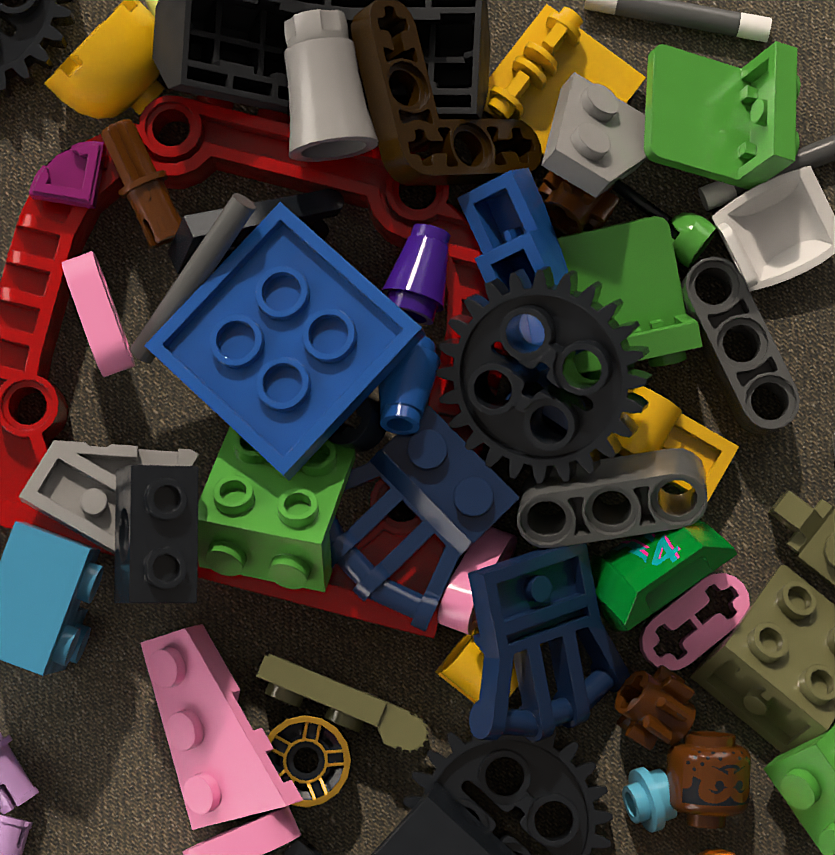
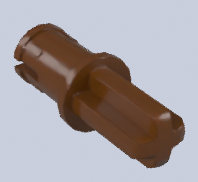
M124 119L109 125L101 131V137L124 184V187L118 192L120 197L128 199L142 227L141 229L150 249L159 248L173 242L182 219L173 204L164 182L168 178L166 171H156L133 121Z

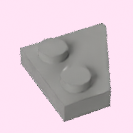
M574 72L560 89L541 166L596 198L611 188L619 178L624 179L636 171L648 159L644 153L645 114L618 99L607 87L592 83Z
M54 440L20 493L19 498L23 503L115 555L116 470L129 465L195 466L199 460V454L191 449H178V452L138 449V446L111 444L107 447L89 446L86 442Z

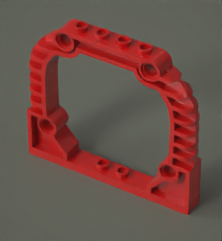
M165 95L154 99L144 108L139 124H135L156 171H166L168 178L164 182L167 188L186 189L202 183L218 170L304 193L334 189L341 193L344 203L367 208L374 228L387 242L403 249L408 237L411 235L414 224L433 225L450 234L445 287L447 314L444 341L461 338L448 324L451 318L459 314L473 318L464 303L468 297L478 294L489 301L486 294V283L474 259L482 255V252L465 214L457 207L448 203L449 185L428 186L434 192V201L426 208L412 209L407 207L400 199V194L406 185L395 181L386 171L379 147L344 159L320 162L297 161L289 157L290 116L282 112L258 109L257 116L233 110L234 104L232 102L197 95L196 100L181 96ZM173 121L183 122L190 127L186 140L179 145L165 146L158 142V134L168 123ZM101 134L87 140L104 142ZM106 150L96 209L32 199L29 195L19 215L0 281V526L12 529L15 521L27 522L98 548L101 553L115 556L23 503L19 498L20 493L52 444V439L63 430L68 420V405L65 396L55 385L48 381L52 357L71 293L64 275L62 262L81 255L100 214L120 197L118 192L124 187L108 150ZM495 342V350L502 355H507V351L502 343ZM441 351L440 368L454 363L453 357ZM490 370L487 377L488 386L496 396L502 373ZM436 376L428 405L449 425L451 420L461 410L458 404L440 403L439 398L452 390L454 383L453 381ZM42 393L47 402L44 416L36 423L30 425L22 424L17 414L20 401L28 394ZM469 425L452 428L465 442L473 433ZM484 442L479 446L473 448V451L480 458ZM381 479L375 484L371 493L370 508L390 489ZM387 516L357 548L376 567L422 521L415 516L412 520L397 522ZM434 534L389 579L424 595L446 546ZM198 562L197 578L434 639L436 634L438 611L443 594L425 632L411 626L413 619L370 599L363 602L352 591L356 584L337 565L332 569L326 591L321 592L306 588L289 589L272 581L243 575L226 576L212 569L199 567Z

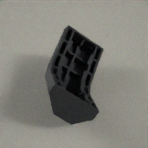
M159 0L155 8L152 58L168 89L290 114L288 80L284 59V51L287 49L284 22L291 19L293 15L304 11L316 9L340 10L345 14L349 39L352 40L351 23L353 17L375 0ZM398 0L409 10L416 24L439 119H481L489 88L491 42L487 0ZM358 65V71H359L360 80H361V84H362V88H363V92H364V96H365V101H366L367 109H368V112H369V115H370V118H371V114H370V110H369V106H368V102H367V98H366V94H365V90H364V85H363V81H362V77H361V73H360V69H359V65ZM390 77L389 88L393 97L402 105L407 106L408 94L401 82Z

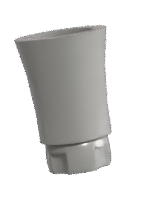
M316 9L293 15L291 19L284 22L287 49L284 51V59L288 80L290 110L289 157L297 161L320 162L349 158L373 150L378 146L377 142L379 141L367 109L358 71L355 45L349 39L348 24L344 12L340 10Z

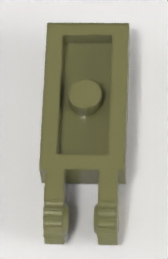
M272 653L264 656L256 677L269 682L264 692L265 694L298 708L301 707L304 697L328 706L324 716L325 719L359 733L364 722L372 724L378 728L384 744L395 749L400 747L401 751L408 750L409 753L411 750L418 751L417 749L421 746L424 747L423 743L428 741L426 739L427 734H429L426 730L428 725L423 723L424 719L422 717L418 718L416 713L411 715L407 709Z

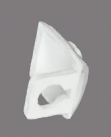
M811 166L781 174L755 186L728 203L712 216L714 224L749 291L789 280L823 263L835 254V215Z

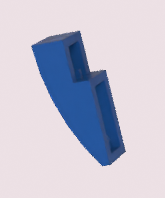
M529 168L510 170L457 198L482 252V255L474 259L485 283L498 278L510 290V273L524 269L533 285L537 270L544 266H550L554 277V284L558 285L564 274L569 272L547 209ZM522 314L519 321V330L522 337L528 343L542 345L545 334L541 322L532 315ZM577 350L576 354H579L585 350ZM541 363L535 368L540 372L549 367L545 363Z

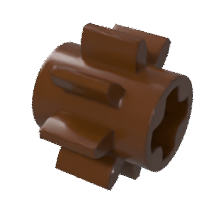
M551 171L544 177V182L538 189L540 195L546 199L544 204L552 225L566 234L581 233L585 226L589 230L603 227L613 213L614 208L620 202L619 197L610 193L615 184L595 198Z
M664 665L658 667L654 676H651L644 670L636 671L625 680L617 693L615 708L622 714L617 720V725L626 731L625 736L648 751H651L657 739L667 745H673L685 737L694 723L696 708L688 701L695 694L694 690L684 684V679Z

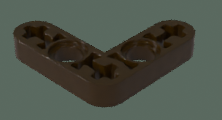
M375 0L353 17L351 36L355 45L356 57L373 126L379 141L377 143L381 159L386 171L395 181L406 186L485 184L510 170L529 168L530 172L538 167L542 157L540 141L533 129L522 120L439 119L416 24L412 14L405 5L398 0ZM390 77L395 78L405 87L408 94L407 106L402 105L393 97L389 88ZM455 138L463 141L469 148L472 156L471 166H467L458 158L454 149ZM502 144L504 149L512 150V152H500L495 155V147ZM431 149V156L424 160H421L419 155L410 153L425 152Z

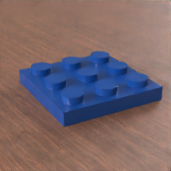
M279 202L144 346L289 481L426 334L420 325L286 206Z

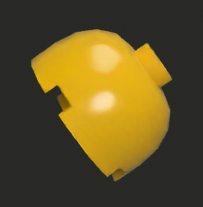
M123 0L106 21L104 20L54 71V74L44 82L47 88L77 113L95 119L114 118L131 107L140 115L144 108L165 89L156 80L160 76V72L152 58L155 18L139 0Z

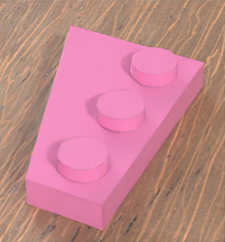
M203 624L184 628L140 643L192 830L286 807L303 800L292 780L283 783L267 754L274 748L262 728L253 730L237 701L240 688Z

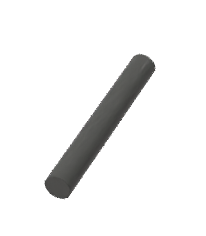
M239 193L232 195L130 347L131 353L140 361L145 363L153 362L155 356L144 345L209 278L255 211L256 206L247 197Z

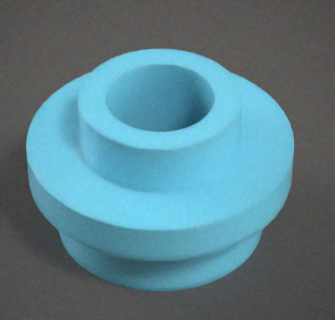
M640 767L630 771L628 785L622 789L623 802L630 819L635 824L642 823L645 829L651 833L662 830L665 827L666 821L677 816V811L670 805L667 775L659 768L648 771L646 768Z

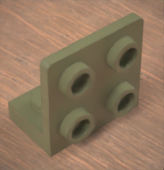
M781 565L771 575L732 633L700 662L690 678L782 754L820 736L829 729L835 719V605L788 566Z

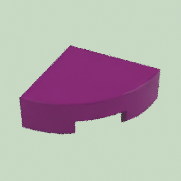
M99 141L80 142L55 156L36 173L30 186V197L37 200L96 209L107 150L105 143Z

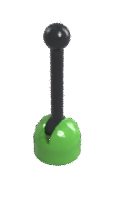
M620 179L615 182L613 191L649 217L659 216L668 222L676 260L685 267L690 268L715 236L717 227L703 216L695 213L683 212L671 217Z

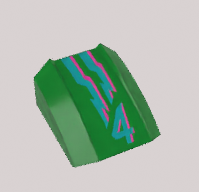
M700 520L690 526L679 529L630 536L604 555H592L591 570L598 607L615 632L628 631L735 557L737 552L719 533Z

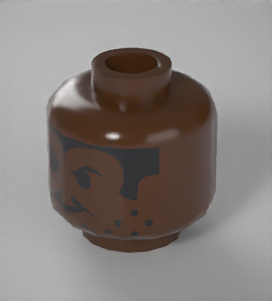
M689 731L685 735L684 741L677 742L669 748L666 775L669 783L670 805L676 811L687 814V825L698 828H725L726 816L738 815L748 808L751 756L746 748L736 744V735L716 731Z

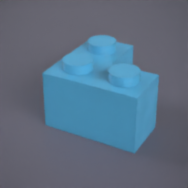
M15 521L0 560L1 661L42 676L65 670L69 661L78 663L85 650L91 627L83 625L88 610L79 606L81 601L88 604L91 603L101 582L104 566L96 564L100 549L27 522Z

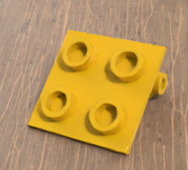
M548 4L544 6L489 77L488 95L483 110L494 119H518L528 124L538 136L543 156L560 89L574 72L592 83L607 87L618 99L625 103L631 99L646 79L644 75L580 29L584 21L574 10L564 6L558 12Z

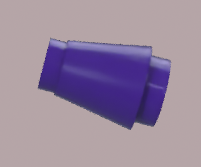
M428 224L413 225L411 235L408 237L381 290L418 325L433 324L436 312L444 310L450 234L439 227Z

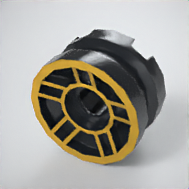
M303 714L286 719L272 729L268 735V739L274 748L267 754L283 783L292 780L303 799L291 805L300 807L320 805L339 793L350 774L352 754L349 740L338 725L325 719L323 716ZM301 748H311L318 755V766L310 773L300 768L296 769L293 760L297 751Z

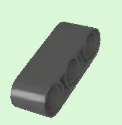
M709 257L701 259L692 266L681 282L686 314L698 321L703 346L700 348L735 420L741 428L754 435L763 436L774 433L790 423L796 416L800 403L797 387L739 270L733 263L724 258ZM703 276H710L719 280L725 291L724 302L711 305L701 301L695 291V280ZM726 333H741L749 339L753 348L750 361L743 363L735 362L727 356L723 348V337ZM755 389H768L779 399L780 413L775 420L762 419L753 411L751 397Z
M669 448L601 459V465L591 473H588L580 463H577L576 475L565 482L559 476L556 467L552 468L550 476L543 483H536L532 473L524 480L520 489L517 527L521 536L526 541L539 548H556L687 527L697 522L707 508L706 470L702 460L693 452L683 448ZM682 480L689 483L693 488L687 493L672 495L665 492L661 487L670 481ZM606 491H618L623 493L627 499L617 505H607L596 497ZM541 501H551L558 504L563 510L554 515H544L537 512L532 506Z

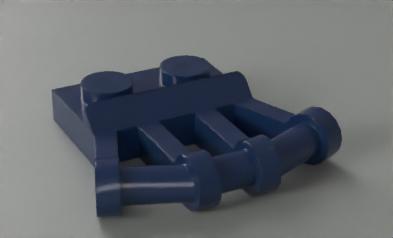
M429 405L425 408L423 417L420 420V428L417 432L408 435L397 434L367 464L351 470L343 493L379 478L390 489L346 532H343L337 515H335L329 531L331 567L333 569L337 565L356 584L352 591L363 602L370 599L412 618L411 626L425 632L458 559L520 499L491 468L485 465L486 463L473 449L467 450L465 448L466 442ZM403 502L422 522L375 567L357 546ZM434 534L446 546L424 595L389 579Z
M587 543L556 548H541L468 573L479 633L474 635L473 638L484 654L480 697L473 705L469 716L470 730L475 738L493 741L499 739L502 735L524 736L532 742L541 741L551 737L555 727L563 725L567 728H573L585 723L589 719L590 710L609 691L613 693L618 692L625 680L630 676L624 661L601 622ZM576 633L593 662L590 666L592 673L585 680ZM547 641L557 686V692L554 694L552 701L550 699L540 644ZM513 659L522 701L519 709L508 708Z

